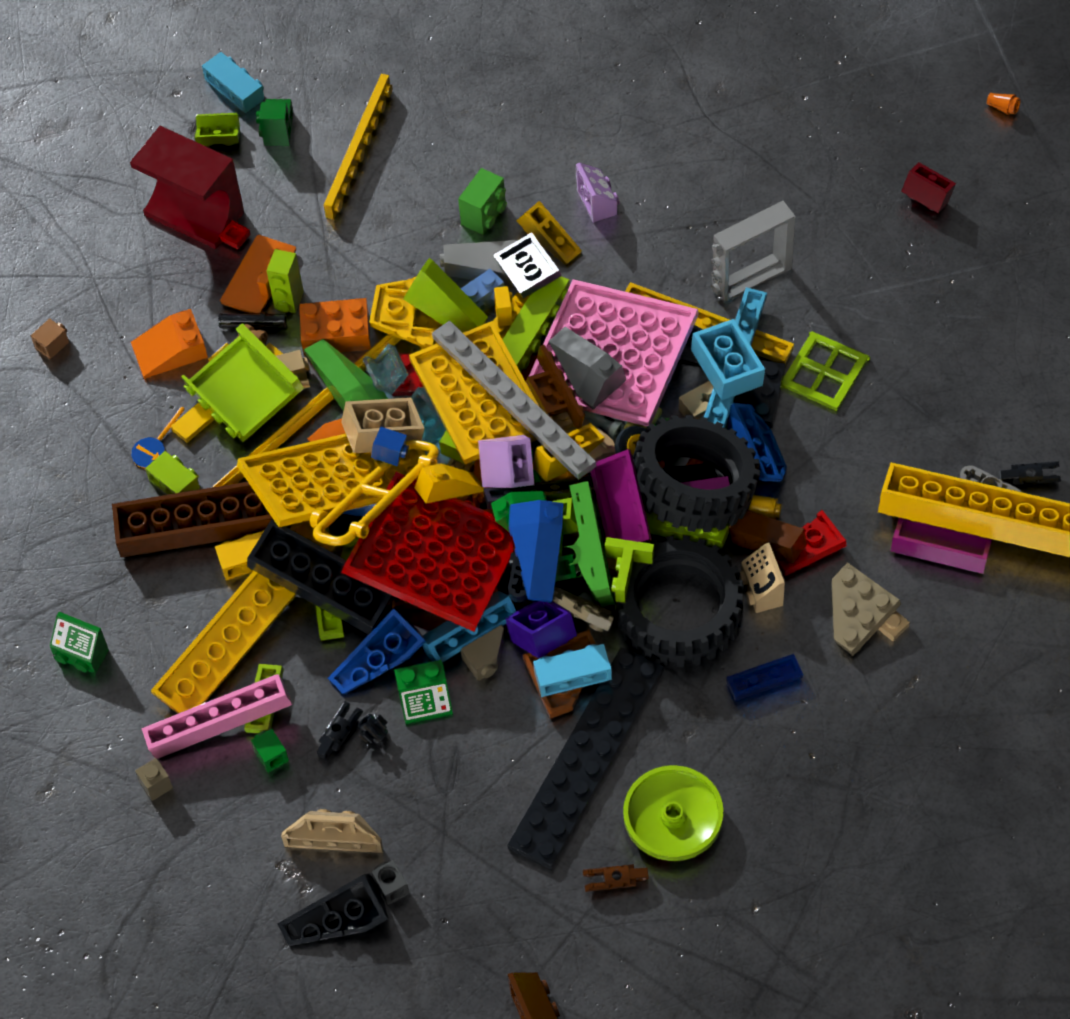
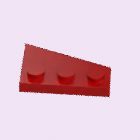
M823 510L816 514L817 517L811 523L808 522L802 527L805 530L807 545L795 563L791 564L776 559L779 569L785 576L847 546L846 539Z

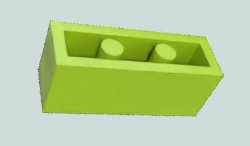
M275 249L266 270L274 308L285 313H296L304 293L296 253Z

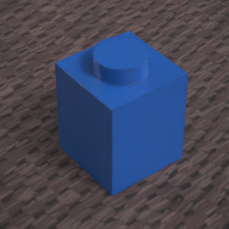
M380 426L373 442L371 458L398 466L400 459H405L408 453L409 445H406L407 435Z

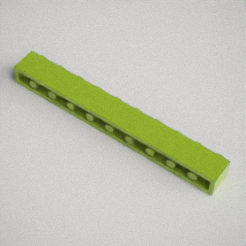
M561 276L530 294L502 339L520 372L523 369H527L533 352L536 353L538 351L543 336H547L551 323L556 317L569 289V279ZM446 430L439 441L441 454L463 463Z

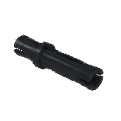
M261 312V314L220 313L218 323L220 328L238 327L242 323L244 325L260 327L261 330H266L267 327L286 328L287 315L267 314V312Z

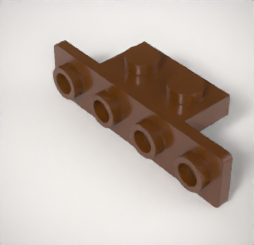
M541 345L537 360L544 372L527 377L526 383L539 407L549 417L567 412L575 428L579 429L582 427L585 418L584 409L581 405H578L573 389L568 387L562 370L556 366L552 352L548 351L545 345Z

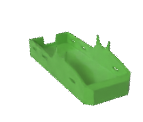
M588 481L569 485L580 536L574 545L566 546L572 548L576 553V558L569 565L578 563L581 573L577 578L584 577L593 597L601 608L615 605L594 494ZM581 516H583L584 524H582Z

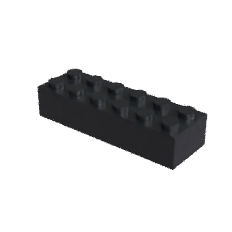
M271 519L247 558L248 568L368 635L377 627L394 599V596L343 574L342 569L347 560L285 526L278 527L273 519Z

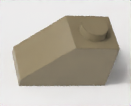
M502 625L461 649L462 660L477 681L492 676L499 667L505 642Z

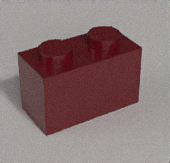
M918 162L909 171L901 192L927 206L928 209L939 213L948 204L956 183Z

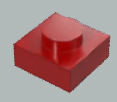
M232 220L219 237L220 241L239 249L251 233L250 229Z

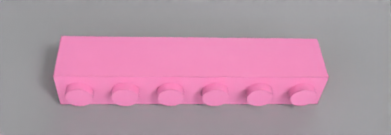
M276 674L142 728L148 750L155 758L159 759L291 706L292 703L285 683L279 674Z

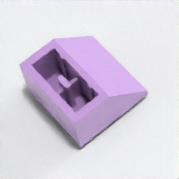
M525 435L478 440L482 487L514 488L534 485L530 438Z

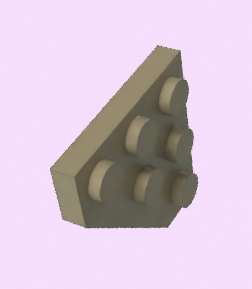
M848 562L832 578L835 642L854 656L901 605L898 598Z
M554 586V603L570 611L572 616L590 623L589 627L596 631L603 632V630H609L616 612L605 607L601 608L600 605Z

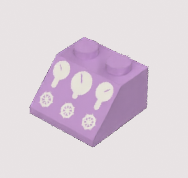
M577 163V192L592 222L594 223L617 215V205L620 204L616 192L612 193L609 178L607 176L604 177L601 169Z

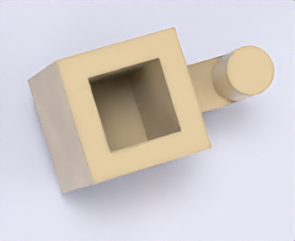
M300 350L276 356L298 377L304 389L310 387L306 371L310 370L307 357L302 358Z

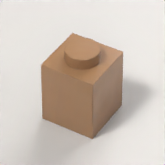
M50 318L30 335L34 347L49 359L53 358L69 343L65 326L60 322L55 323Z

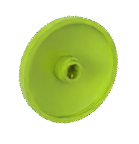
M662 766L646 772L630 787L623 807L624 824L631 840L646 854L667 861L686 860L706 851L717 839L723 824V802L715 785L702 773L684 766Z

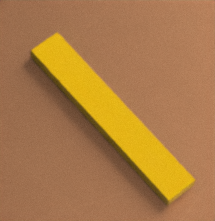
M270 342L266 345L275 356L283 354ZM197 403L171 425V430L188 443L215 420L211 416L213 412L209 408L205 410Z

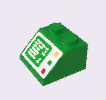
M58 612L50 642V649L54 659L62 664L70 663L82 672L89 671L96 674L109 652L101 628Z
M442 660L394 669L405 725L453 715Z

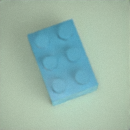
M734 319L693 333L691 351L721 400L763 386L765 368Z

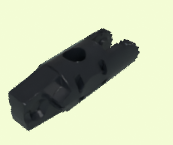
M1059 461L1011 465L1010 470H1001L999 472L1000 480L1012 481L1013 485L1061 482L1060 476H1043L1042 469H1056L1060 467ZM1026 471H1031L1033 477L1027 476Z
M344 701L319 739L321 744L316 751L318 757L327 761L333 751L337 752L362 715V709L356 708L349 719L346 720L344 717L349 711L350 703Z

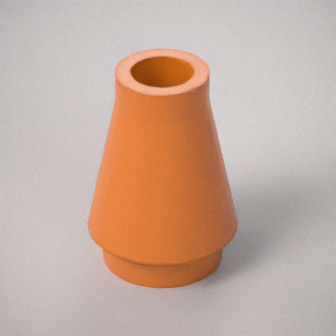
M989 93L987 97V105L1007 115H1015L1019 110L1021 100L1015 94Z

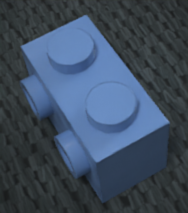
M488 269L462 287L461 290L485 312L495 305L494 288L504 287V281L491 269Z

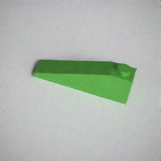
M324 339L304 349L305 354L343 412L345 402L388 399L374 379Z

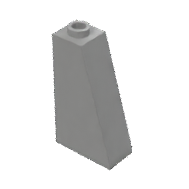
M518 240L443 245L444 254H440V267H445V273L448 276L474 280L488 269H491L504 281V286L514 287L497 263L494 254Z

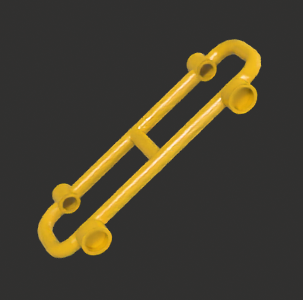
M420 440L407 441L406 445H409L408 451L418 449L429 453L421 455L418 459V464L391 490L371 486L392 466L382 462L329 514L326 511L314 510L310 516V525L314 528L313 536L315 540L332 546H342L350 543L356 537L365 539L369 534L368 525L419 476L421 468L437 464L436 458L439 455L437 446ZM363 493L382 498L359 522H352L349 531L345 535L337 537L323 533Z

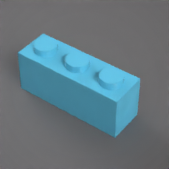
M219 52L202 65L205 80L244 113L249 112L265 100L262 83L258 79L254 80L245 68H240L236 65L230 56L227 57L222 52Z
M592 644L584 649L576 651L567 650L560 655L552 657L543 656L533 661L534 673L541 697L612 680L611 666L604 644Z

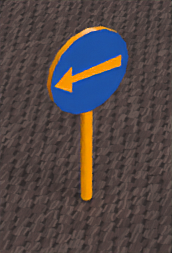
M184 407L178 410L157 439L153 437L143 438L133 446L131 457L138 467L145 469L165 451L161 440L170 430L171 425L183 413Z

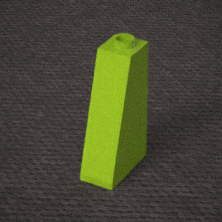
M430 258L421 268L403 298L442 325L451 321L462 333L483 325L488 318Z

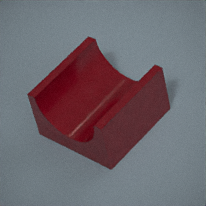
M161 125L130 161L131 168L157 179L154 192L143 210L144 216L214 249L222 242L219 235L232 220L237 223L245 213L233 159Z

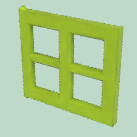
M813 331L809 332V337L783 377L782 387L838 411L866 362L870 360V356ZM816 343L833 350L825 365L807 358ZM839 353L856 360L848 375L830 368ZM802 366L819 373L811 388L793 381ZM825 376L843 383L834 399L816 391Z

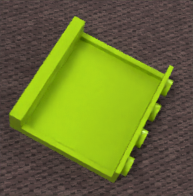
M242 323L236 328L239 336L193 377L188 379L184 374L181 377L186 383L183 386L192 397L196 395L199 398L197 400L198 403L205 410L209 408L213 412L211 416L218 424L223 422L227 426L225 430L233 439L237 436L244 442L300 393L304 387L298 377Z

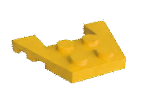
M402 280L376 285L369 320L370 327L424 348L434 345L435 340L432 337V332L436 328L414 327L417 308L403 299L414 281L405 282Z

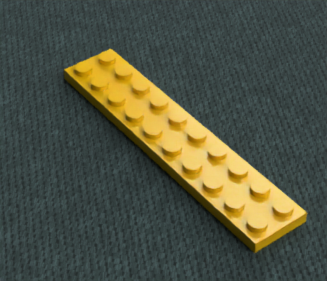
M310 520L293 524L290 528L332 553L338 547L315 540L313 536L314 528L311 527ZM326 530L323 532L324 534L331 535ZM253 571L152 688L151 693L177 714L204 704L297 594Z

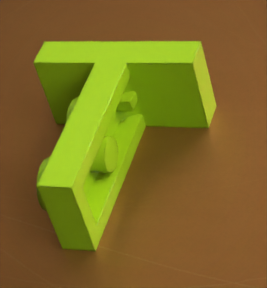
M606 537L605 557L617 559L616 571H619L618 578H613L611 589L612 592H615L616 602L625 603L633 562L653 564L654 544Z

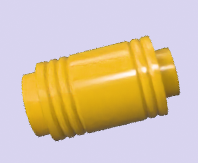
M753 495L749 511L773 519L776 517L780 518L782 504L778 503L777 498Z

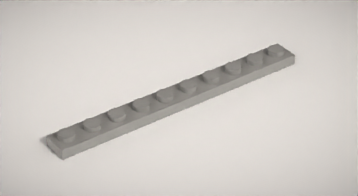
M448 321L432 332L433 339L578 480L596 467V461L451 321Z

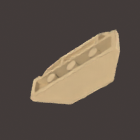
M326 809L309 811L284 830L281 836L284 847L383 853L381 838L360 814L352 811H343L341 813L331 812Z

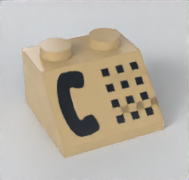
M766 543L741 562L740 579L743 580V584L748 591L746 592L747 602L749 606L753 605L756 613L781 607L784 601L785 582L770 543Z

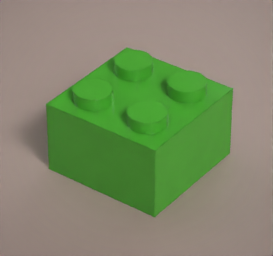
M483 168L478 171L458 198L462 226L482 235L485 234L488 228L491 229L493 227L496 217L499 213L504 212L507 205L503 177Z

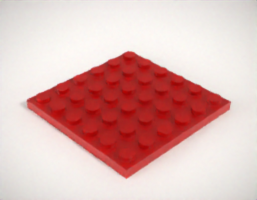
M396 471L386 489L391 490L406 475ZM414 480L368 525V536L365 539H358L342 569V573L475 632L509 563L510 555L515 551L513 537L495 521L493 514L460 499L451 498L426 504L414 487L417 480Z

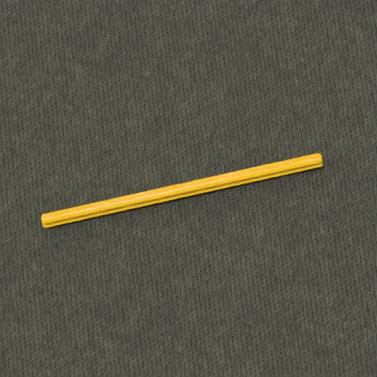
M387 334L354 364L365 372L401 339ZM328 387L321 391L248 456L276 450L334 399ZM235 466L213 487L237 484L244 478V475Z

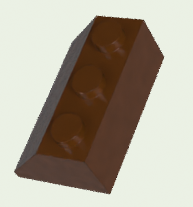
M512 972L507 974L510 994L521 1019H557V1017H560L556 1003H550L547 996L550 994V990L546 980H540L537 972Z

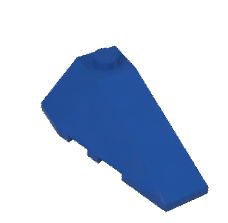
M536 500L510 505L509 532L515 544L514 550L521 566V576L528 600L550 603L553 601L564 503Z
M393 609L328 679L345 695L408 660L426 640L403 614Z

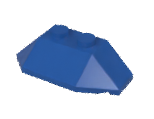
M733 403L730 407L727 430L731 428L737 432L736 436L739 438L744 437L748 441L747 447L755 450L756 455L754 459H759L760 462L758 469L761 471L759 480L780 482L786 472L787 465L772 430L754 412L755 409L752 405Z

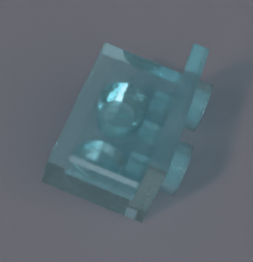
M388 344L376 359L368 356L363 358L366 371L373 381L372 384L379 391L393 394L408 376V372L396 347Z

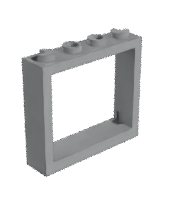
M784 201L714 234L712 245L713 272L711 273L713 285H711V289L714 295L717 294L724 303L744 294L746 287L754 289L792 269L795 215ZM774 230L773 254L729 275V251Z

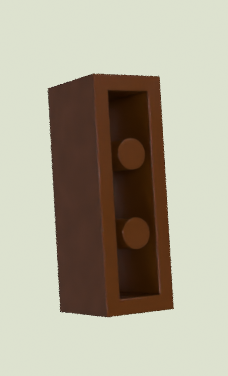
M747 510L743 519H738L737 524L729 526L732 544L756 551L764 544L770 543L775 558L791 564L795 563L807 545L803 528Z

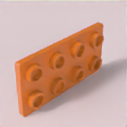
M257 235L221 297L220 303L250 314H261L272 296L266 270L274 250L278 249L295 253L296 247Z

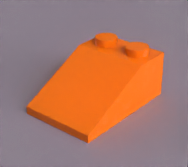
M191 309L169 315L131 341L144 379L208 358L204 341Z

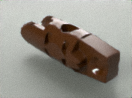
M634 864L583 870V876L585 877L603 875L604 880L601 883L585 885V892L637 886L636 882L649 879L648 868H634ZM616 874L619 875L621 879L615 880L612 876Z

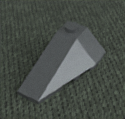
M564 327L549 340V344L561 363L577 396L590 408L595 409L626 381L621 364L608 353L567 327Z

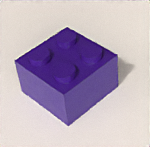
M534 601L505 618L511 641L537 658L546 656L550 651L566 644L577 636L571 612L553 601L551 603Z

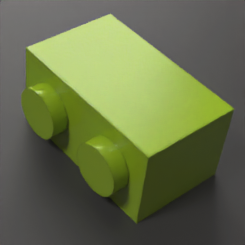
M166 451L145 468L149 481L166 495L200 489L198 474L192 468L187 469L176 455L171 456Z

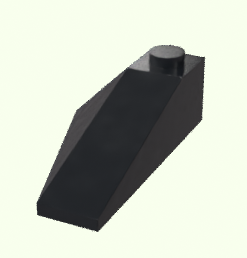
M368 873L361 875L277 923L288 945L292 946L366 932L389 918L382 894L372 875Z

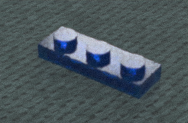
M791 654L727 676L726 682L734 700L738 701L803 678V672L795 655Z

